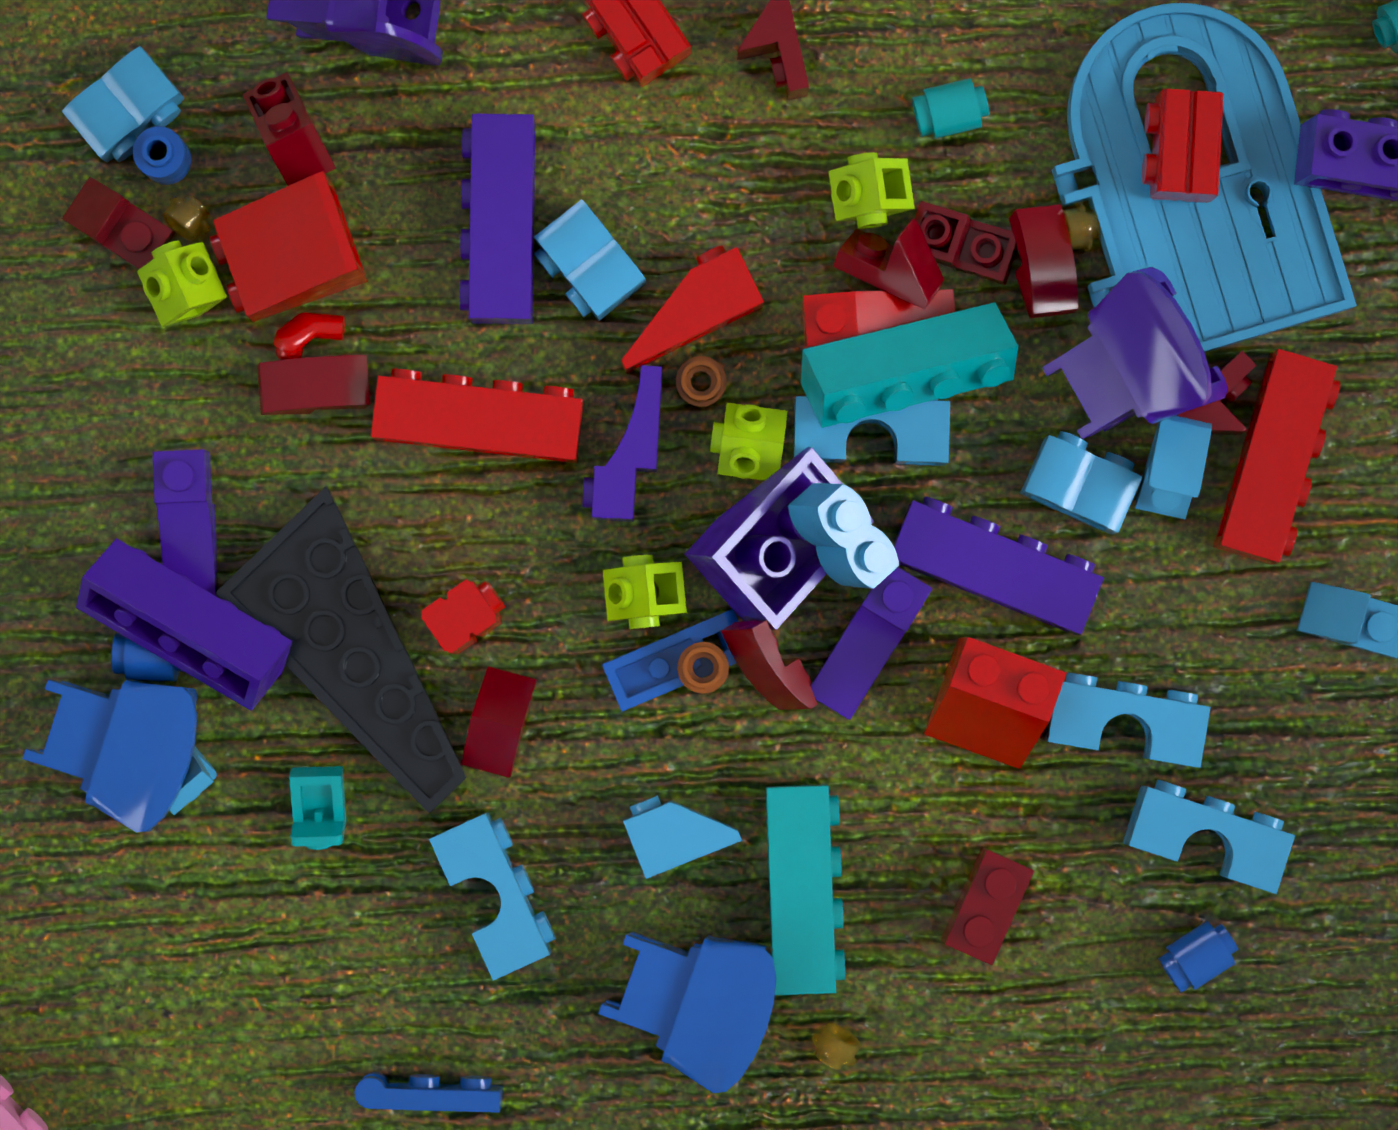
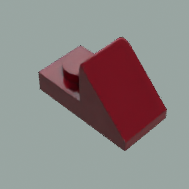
M770 0L739 47L737 60L777 52L778 57L770 58V66L776 89L785 87L788 100L806 97L809 92V83L790 1Z
M91 177L88 178L62 217L64 221L138 269L154 259L151 254L153 250L169 243L176 234L172 229L130 203L126 198Z
M912 219L904 228L894 246L888 244L883 237L877 234L865 233L855 229L838 250L833 267L924 310L944 282V277L915 219Z
M1243 350L1234 355L1220 369L1228 386L1225 399L1229 403L1234 401L1252 383L1246 375L1256 364ZM1220 400L1177 415L1212 424L1211 434L1240 435L1247 432L1246 427Z

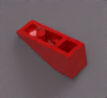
M721 245L696 258L698 266L688 272L622 358L621 362L626 374L640 368L641 365H647L763 308L764 300L737 247L726 252L724 246Z
M953 289L939 290L925 310L886 291H852L803 295L801 305L805 349L955 312Z

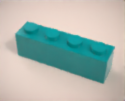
M993 302L803 349L800 383L821 428L840 423H851L860 418L888 411H899L908 406L936 399H947L956 394L983 387H995L1003 382L1014 380L1018 344L997 304Z
M827 784L765 786L771 951L776 971L775 995L836 993V980H845L844 949H835L834 929H843L842 898H833L832 877H841L842 875L840 846L831 847L830 826L840 825L838 795H829V786Z

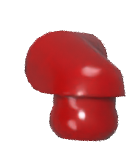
M310 312L297 314L276 331L273 345L276 347L277 358L279 360L301 358L303 347L313 338L343 341L345 316Z

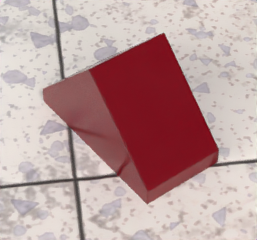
M487 667L471 715L461 765L511 778L537 679Z

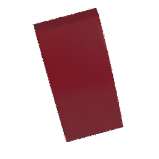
M920 201L915 220L919 224L937 263L1006 285L1018 251L1012 231L972 220L969 215Z
M1061 204L1016 209L1008 219L1023 263L1015 272L1029 319L1075 313L1078 310L1076 269L1070 235Z
M366 355L295 358L261 362L257 365L261 415L311 414L315 410L365 409L370 405Z
M767 620L734 622L721 630L730 652L746 678L777 709H812L818 705L811 689L810 677L803 668L800 658H781L778 651V641L770 630Z

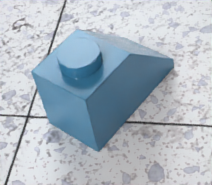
M658 795L630 806L633 816L623 820L646 879L742 841L737 828L672 800L661 804Z

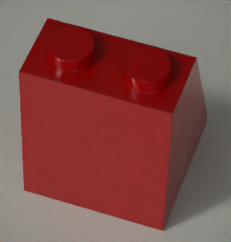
M324 171L311 175L213 220L217 231L216 235L210 236L213 251L220 266L228 263L234 282L227 284L230 299L236 313L245 311L246 316L252 322L368 282L335 187Z
M970 637L958 638L923 734L1020 769L1051 719L1067 672Z

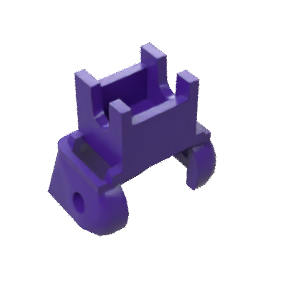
M269 0L266 19L287 22L297 28L296 36L300 38L345 41L369 56L431 66L442 63L443 51L435 44L440 0ZM414 3H419L421 7L420 14L417 18L409 20L406 16L407 8Z
M1149 267L1126 273L1101 302L1088 312L1091 322L1088 329L1092 337L1042 367L1047 376L1057 374L1063 370L1091 422L1077 430L1081 439L1093 436L1101 430H1104V432L1111 430L1134 415H1137V417L1143 416L1149 423L1154 424L1226 397L1228 386L1218 366L1209 369L1204 350L1192 324L1173 298L1177 292L1167 276L1156 268Z

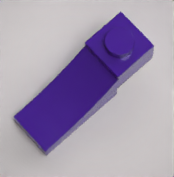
M641 365L636 403L631 420L619 446L605 466H594V478L584 477L583 508H592L593 520L634 522L636 471L657 472L662 366Z
M204 449L153 452L154 503L157 506L162 564L177 574L185 575L194 584L219 598L216 594L218 591L215 504L212 503L210 452Z
M897 567L874 589H870L812 682L811 689L815 699L850 720L933 588Z

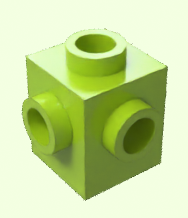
M875 152L862 153L848 157L847 166L828 171L836 221H857L858 229H871L888 225L887 216L915 209L907 158H878V153Z
M179 240L164 244L153 250L151 254L154 259L137 271L143 284L144 292L149 298L162 327L199 317L228 297L203 242L183 247Z
M727 403L724 423L714 422L710 452L720 454L717 474L765 481L778 471L781 466L788 411L750 404Z
M653 555L623 557V567L603 570L607 621L628 619L629 629L660 626L659 616L687 613L682 562L654 563Z

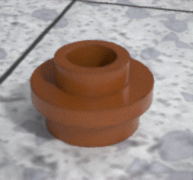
M696 356L688 359L681 365L676 375V388L680 397L686 403L695 407H708L715 404L723 396L726 389L727 379L725 371L716 360L710 357ZM698 373L707 374L711 379L710 387L705 391L695 390L691 384L694 375Z
M694 643L687 647L680 655L677 666L678 675L681 682L691 691L710 693L720 688L726 681L729 672L728 659L725 653L712 643ZM707 658L712 662L713 672L709 677L700 678L695 675L693 664L697 659Z

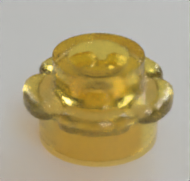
M186 195L183 199L178 196H172L169 199L171 202L170 206L164 211L162 216L178 235L193 242L200 233L204 232L207 234L210 227L206 219L210 214L200 201L191 195Z
M1076 202L1075 208L1065 209L1063 213L1070 235L1072 250L1081 248L1087 252L1091 250L1093 240L1099 239L1100 226L1094 210H1086L1082 202Z
M827 1023L822 1032L813 1035L812 1041L817 1047L814 1053L825 1065L839 1070L843 1064L854 1066L857 1063V1059L854 1057L860 1049L861 1043L845 1028L834 1023Z

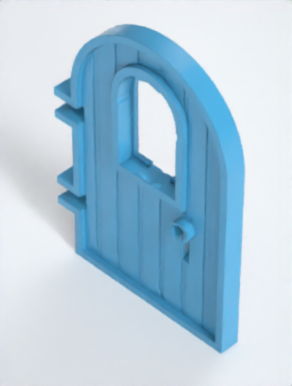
M1170 3L1148 7L1125 17L1108 29L1097 40L1080 64L1070 90L1067 107V125L1075 160L1056 165L1051 170L1063 208L1088 200L1111 277L1092 282L1087 286L1093 308L1101 302L1110 292L1109 289H1112L1126 273L1149 267L1156 268L1162 271L1177 292L1173 298L1192 324L1204 353L1356 307L1355 298L1321 189L1294 185L1301 124L1284 71L1267 43L1248 25L1234 16L1212 7L1193 3ZM1169 54L1189 60L1200 71L1207 91L1224 93L1221 138L1229 163L1220 165L1218 196L1212 202L1150 198V185L1142 184L1143 158L1145 153H1152L1136 105L1133 89L1135 77L1139 69L1154 57ZM1092 167L1097 185L1078 190L1074 173ZM1250 187L1258 188L1263 194L1261 208H1265L1273 234L1272 238L1266 239L1257 210L1259 204L1252 199Z

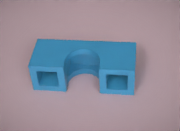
M796 396L793 458L805 448L812 447L824 462L844 463L846 460V441L849 432L861 424L872 423L880 425L891 435L894 442V465L945 466L949 463L950 401H938L936 399L908 406L899 411H888L860 418L851 423H840L821 428L807 396Z
M1067 672L1066 681L1063 682L1051 719L1044 730L1042 741L1099 750L1101 734L1106 723L1117 715L1127 714L1138 720L1144 729V759L1201 768L1211 707L1197 705V694L1168 690L1166 699L1146 696L1148 686L1117 681L1116 690L1096 687L1097 677Z
M1158 779L1154 789L1141 785L1122 842L1123 844L1178 862L1185 841L1197 831L1210 829L1220 837L1225 849L1220 876L1277 894L1295 835L1281 831L1284 824L1283 820L1258 812H1254L1252 821L1233 815L1234 804L1206 796L1202 805L1184 799L1187 789Z
M486 812L429 839L450 886L468 878H482L492 883L499 892L501 908L497 918L491 923L474 930L472 933L493 981L550 955L552 950L548 942L556 939L544 911L535 914L527 896L534 893V888L523 865L513 867L506 851L507 848L513 846V842L501 817L493 821L489 812Z

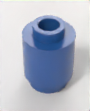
M161 126L148 128L137 137L133 146L135 164L155 183L171 185L182 180L189 172L192 161L191 152L186 143L169 128ZM167 147V154L163 159L153 160L154 155L159 149Z
M115 633L112 644V670L114 674H125L126 680L176 682L179 671L184 672L123 635Z
M1205 921L1166 947L1168 952L1159 957L1158 960L1173 984L1182 993L1190 987L1193 990L1198 989L1235 965V960L1231 954L1239 949L1222 924L1213 928L1208 921Z

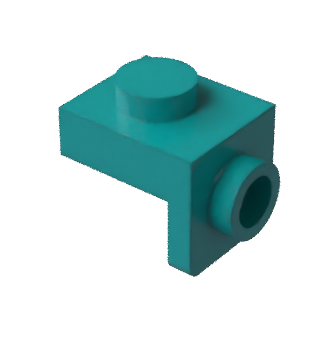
M343 766L291 768L289 776L293 816L290 835L291 845L306 846L313 850H322L333 845H341L347 821Z

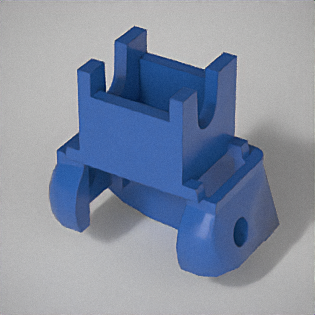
M48 680L45 690L62 695L45 748L39 751L25 749L22 759L83 778L80 789L87 793L86 804L94 806L136 833L151 831L166 816L173 805L189 770L196 741V689L125 680L120 690L112 689L111 694L108 695L67 681Z
M630 932V934L625 936L623 945L638 950L639 954L622 1002L618 1003L607 999L606 1003L603 1002L601 1004L598 1014L658 1035L659 1038L656 1046L664 1051L661 1062L671 1065L712 1093L726 1092L741 1079L755 1058L767 1031L774 1005L776 988L774 960L766 951L767 946L708 935L704 939L703 944L695 943L694 947H690L688 952L644 935Z

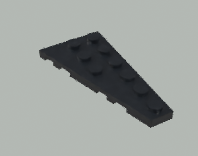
M325 486L239 569L216 594L221 599L234 604L240 611L264 625L274 627L281 635L292 640L285 665L428 813H431L467 778V775L329 487Z

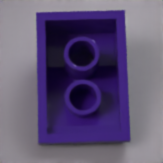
M812 447L805 448L719 516L684 554L742 621L767 620L770 629L777 630L827 574L818 559L816 546L806 541L798 533L792 523L788 510V505L813 483L843 484Z

